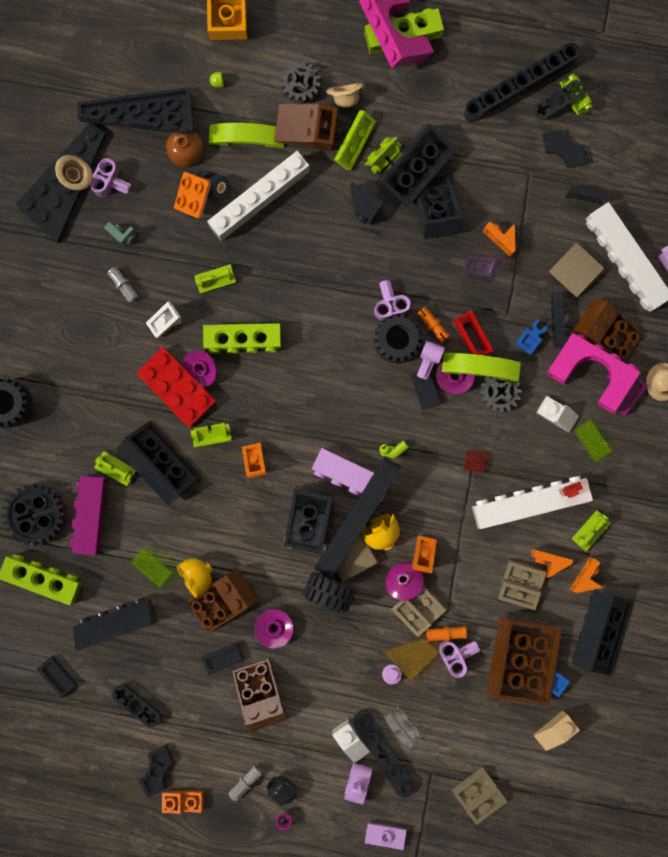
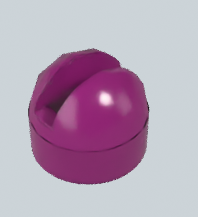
M282 813L276 818V825L281 830L288 829L292 824L291 817L286 813ZM289 819V823L279 824V820Z

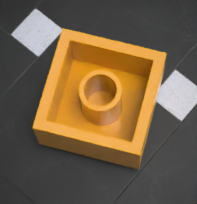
M207 0V22L210 40H247L246 0Z

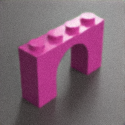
M359 0L391 68L423 63L434 53L427 36L413 38L403 36L393 27L389 15L400 13L410 3L409 0Z
M572 333L548 370V376L565 385L574 369L580 363L590 360L602 363L610 373V384L597 405L615 414L639 377L640 372L638 368L631 363L626 364L622 362L621 358L614 353L608 354L599 344L594 343L593 345L589 343L585 336Z

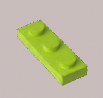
M362 110L359 111L334 159L345 170L351 171L376 123L367 112Z

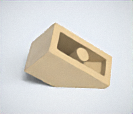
M561 711L533 736L547 751L565 743L580 730L564 711Z

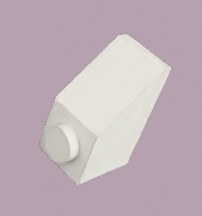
M349 719L332 730L333 737L354 763L370 753L369 748Z

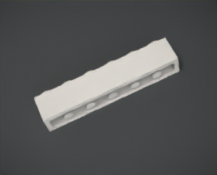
M296 151L208 220L210 228L221 241L309 173L308 163Z
M606 203L586 218L587 227L592 232H595L598 243L606 248L609 259L617 264L620 275L627 279L630 283L631 291L641 299L640 304L642 307L651 312L668 301L667 286L610 203Z
M580 476L569 478L570 482L562 484V480L550 483L551 487L544 488L543 485L532 487L531 492L525 493V490L513 492L514 496L506 497V494L496 496L495 501L488 502L487 499L477 501V505L472 506L477 528L483 529L593 501L587 478L581 479Z

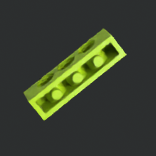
M428 8L421 13H408L404 17L390 18L393 27L403 36L409 38L427 36L428 40L442 38L444 28L438 8ZM369 23L365 26V37L369 53L371 55L383 52ZM423 23L426 27L420 28L417 24ZM406 28L408 31L401 32L399 29Z
M280 323L203 325V348L210 354L220 353V350H227V353H239V350H247V353H257L258 349H266V352H277V349H281ZM242 334L248 337L247 341L243 344L238 343V337ZM222 335L228 336V341L225 344L219 343V337ZM258 335H266V341L258 343L256 341Z
M18 554L5 557L0 570V580L67 605L75 604L83 583L78 580L77 576L72 574L62 575L60 570L52 567L46 569L42 567V563L31 560V563L24 560L25 557ZM21 567H24L27 571L25 577L20 575L19 570ZM39 573L43 574L45 577V581L43 584L39 583L37 580V576ZM57 580L63 583L62 590H58L55 587Z

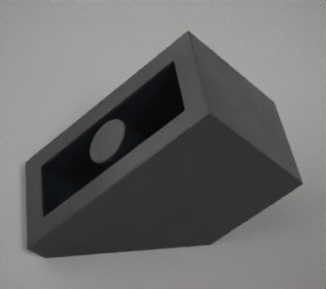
M351 182L350 193L354 213L357 216L356 219L362 224L368 223L371 225L383 208L384 202L359 185Z

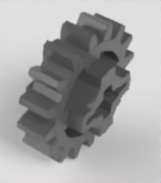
M295 61L294 67L289 64V70L283 69L284 76H280V81L283 82L280 84L281 89H284L283 95L289 94V101L295 98L296 104H298L299 100H302L305 104L307 98L312 101V94L317 96V89L321 88L319 83L321 78L317 75L318 70H312V64H309L307 67L305 61L302 62V65ZM290 76H291V77H292V81H290V82H289L290 84L288 85V80H289V78H290ZM313 80V85L309 88V84Z
M485 377L484 380L487 383L480 385L484 390L480 391L479 394L484 395L481 402L487 401L486 408L491 405L493 412L498 408L499 413H502L504 408L510 411V405L513 407L517 406L515 400L519 401L521 399L517 394L522 392V390L517 389L520 382L515 383L514 381L505 380L504 383H498L494 380L499 378L491 377L490 379ZM505 387L503 391L504 395H500L495 398V396L498 393L497 389ZM510 387H512L513 395L510 394ZM488 388L491 389V392H492V396H491V397H489V395H488ZM498 400H503L504 402H506V404L501 405L496 404L495 402Z

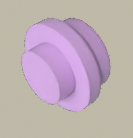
M394 664L387 665L382 672V677L388 684L398 683L402 676L400 668Z

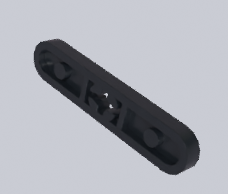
M367 710L356 712L354 715V725L393 789L402 798L410 797L414 792L413 781L373 716ZM378 745H380L384 751H389L387 753V756L390 762H387V760L383 756L379 757L381 753Z

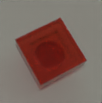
M466 451L464 470L484 473L486 454Z
M576 481L558 490L561 496L571 498L578 495V491L583 489L580 481Z

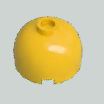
M388 513L370 520L373 524L368 527L365 525L360 532L365 543L373 549H391L400 535L398 521L393 514L391 517Z
M190 558L177 565L181 578H184L186 587L194 597L198 598L209 590L212 585L211 573H213L209 563L204 564L200 559Z

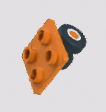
M208 170L202 171L198 176L184 172L174 209L201 219L208 193L215 198L224 197L229 189L228 179Z

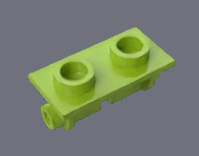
M572 74L568 77L569 80L559 83L563 88L572 81H580V79L575 74ZM575 85L571 93H568L567 90L564 92L569 100L572 99L570 97L571 94L576 93L578 95L580 93L581 86L577 87ZM585 92V95L572 103L571 106L576 114L580 115L589 112V109L593 107V102L588 93Z
M387 137L384 139L378 151H373L367 157L368 161L365 163V166H373L371 170L375 174L377 172L380 173L389 163L385 157L387 156L392 160L401 151L402 145L399 142L395 143L397 137Z
M231 264L195 275V282L200 294L236 283Z
M223 422L211 425L212 430H208L207 426L191 430L194 448L232 441L229 423L225 424Z
M105 451L95 461V469L126 486L129 485L136 472L133 467Z
M596 510L572 537V540L584 551H587L611 524L609 518Z

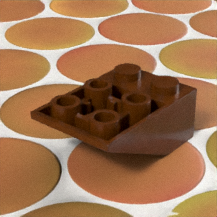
M279 104L274 142L330 151L333 145L338 107L320 104Z
M598 299L593 300L574 328V331L585 336L589 343L593 345L594 343L599 344L604 348L605 352L618 355L624 363L644 335L608 301Z
M236 568L212 584L204 594L198 598H191L187 603L208 634L249 608L259 599L239 569Z
M269 659L232 671L245 724L250 732L288 720Z

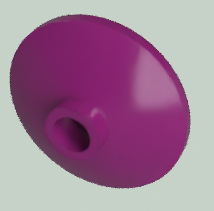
M193 350L185 356L183 366L203 387H207L215 381L217 367L213 358L208 353L201 350Z
M443 361L440 363L436 378L439 386L445 392L461 394L472 386L475 375L461 373V375L458 374L459 378L454 380L451 373L442 372Z
M400 563L389 570L385 585L388 593L393 598L400 601H409L421 593L424 586V578L421 571L412 569V564ZM402 577L407 578V581L405 583L400 582V579Z
M267 610L256 620L254 628L256 638L265 647L280 648L287 644L292 637V620L281 610ZM271 625H277L278 630L272 631Z

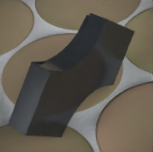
M562 130L542 134L545 153L559 156L565 162L567 168L587 164L584 145H575L569 142L564 137Z
M167 744L148 753V771L139 779L147 798L166 788L164 773L174 763Z

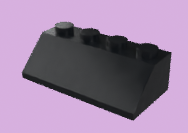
M431 123L423 125L375 183L388 196L408 207L457 149Z
M151 421L126 436L117 448V451L167 505L174 502L201 478V475Z
M594 590L590 597L588 612L584 617L582 631L579 634L578 645L573 653L572 664L592 672L612 675L634 601Z
M142 597L134 600V604L128 607L125 603L115 607L116 611L108 613V610L97 613V618L90 620L89 617L78 620L79 624L73 626L76 651L155 623L158 619L151 599L145 600Z

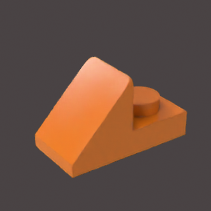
M489 222L482 232L510 257L515 252V224L503 234L502 229L497 224Z
M261 443L243 446L242 452L246 477L252 478L265 475L267 469L264 463Z
M422 536L417 537L415 554L412 561L413 570L432 573L436 539Z
M532 549L530 555L535 558V562L546 565V562L549 561L545 576L548 578L573 563L571 559Z
M589 557L569 590L580 593L603 588L590 579L598 573L600 562Z

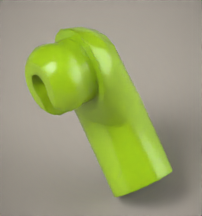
M404 441L400 442L396 447L383 444L380 446V453L384 457L387 456L388 458L395 459L409 447Z

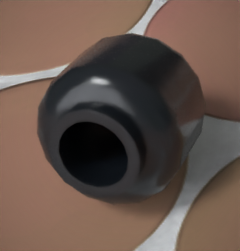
M283 775L274 776L267 785L269 798L280 806L293 802L296 797V786L293 782Z

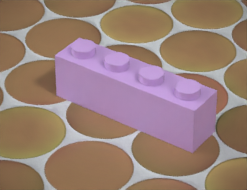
M321 448L312 467V470L315 471L314 475L322 479L327 476L332 479L331 483L342 487L344 484L350 487L349 492L358 496L374 474Z

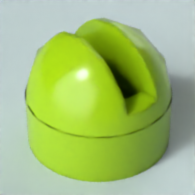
M216 72L210 76L212 86L216 88L224 87L222 72Z

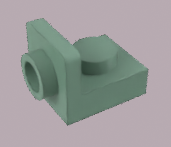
M110 222L104 227L124 247L126 244L129 245L134 241L135 234L137 233L131 226L125 232L119 225L115 224L113 226Z

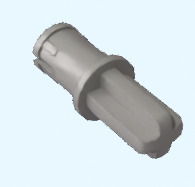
M117 266L107 272L116 284V289L122 292L128 302H133L138 298V295L130 286L129 280L125 279Z
M254 765L244 777L239 778L240 781L229 791V797L237 801L248 789L251 790V786L263 775L262 771Z

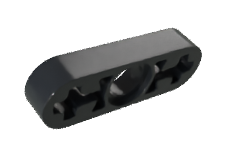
M578 80L572 81L538 102L534 107V115L540 120L550 118L581 99L586 92L585 85ZM575 85L577 87L581 86L580 93L578 95L576 93L571 94L570 97L572 99L569 100L564 92L567 90L568 93H571ZM558 95L565 97V102L561 106H557L554 103ZM548 101H550L551 105L555 108L553 111L551 108H548L545 111L546 114L544 116L542 114H538V112H540L541 106H543L544 108L550 106L547 103Z
M552 293L554 348H563L566 344L563 294Z
M119 684L113 689L112 697L119 705L147 727L158 725L161 720V713L157 708L126 684ZM122 689H124L125 696L129 698L132 695L134 697L130 699L128 704H126L125 702L128 699L124 696H122L121 698L118 697L119 692L117 690L121 691ZM134 700L142 703L141 710L135 711L132 708ZM147 707L149 709L146 712L149 715H152L154 713L156 715L155 719L157 721L152 720L150 722L148 721L149 716L146 713L143 716H141L140 714Z

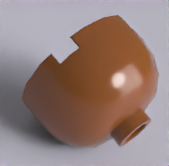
M194 132V135L171 133L167 138L166 151L172 163L178 167L188 168L200 162L204 154V145L196 132Z

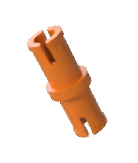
M425 306L422 311L426 316L421 311L417 315L426 324V329L428 331L431 330L440 343H442L445 339L440 333L445 338H448L450 334L441 326L440 320L436 319Z
M444 626L440 629H427L426 636L428 642L438 640L447 642L451 639H466L467 632L465 626L453 628Z

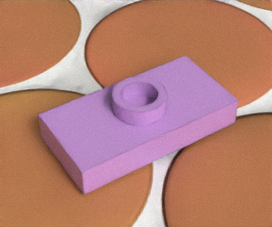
M368 822L365 843L403 850L407 830L406 828Z

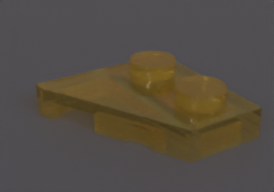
M425 638L384 652L410 680L438 654Z

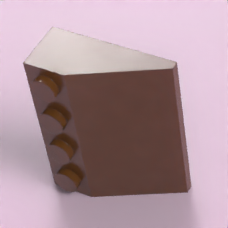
M500 616L487 694L497 699L549 706L562 628Z

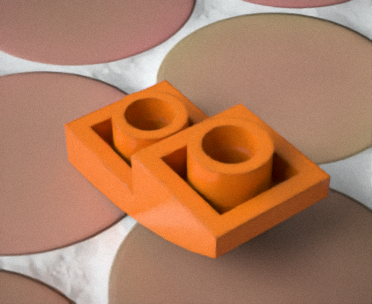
M168 791L162 793V813L181 814L182 812L202 813L204 811V791Z

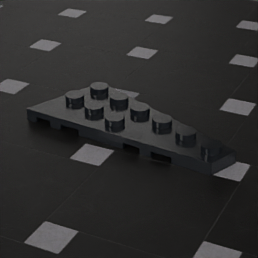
M189 87L77 102L80 122L194 135Z
M89 123L15 204L57 243L60 242V236L67 226L68 218L72 210H74L82 190H72L60 183L55 171L56 162L62 156L73 155L85 161L92 169L91 166L94 159L98 155L106 137L105 133L93 123Z

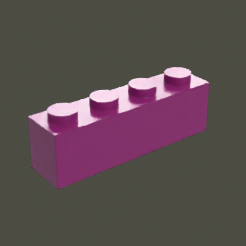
M80 476V480H77L76 490L79 493L78 499H75L74 510L77 511L76 518H73L72 529H75L74 537L70 540L72 553L99 555L107 478Z

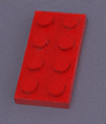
M163 346L136 373L188 428H191L217 402Z

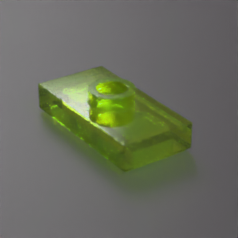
M591 420L586 421L573 430L594 462L611 452V449Z
M145 548L131 561V564L159 588L173 573Z

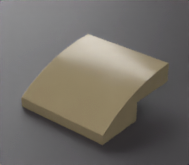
M576 242L549 272L572 294L578 297L604 267Z
M360 534L336 570L342 582L378 563L372 549L365 543Z
M509 559L498 599L535 610L541 595V588L547 573L546 570Z
M424 584L421 593L416 598L409 601L399 600L391 610L419 637L447 608Z
M483 767L452 789L453 794L476 825L508 802Z

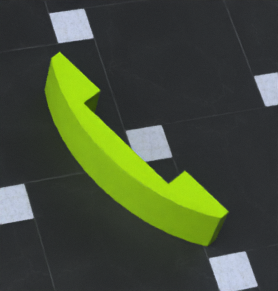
M253 123L210 125L209 145H228V143L284 148V143L274 142L276 126Z
M444 353L442 372L499 378V380L518 382L521 362L483 355Z

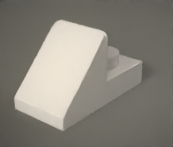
M169 301L146 324L154 336L159 338L172 326L180 324L181 317Z
M548 396L545 397L536 412L567 432L571 431L579 417L569 406H563Z

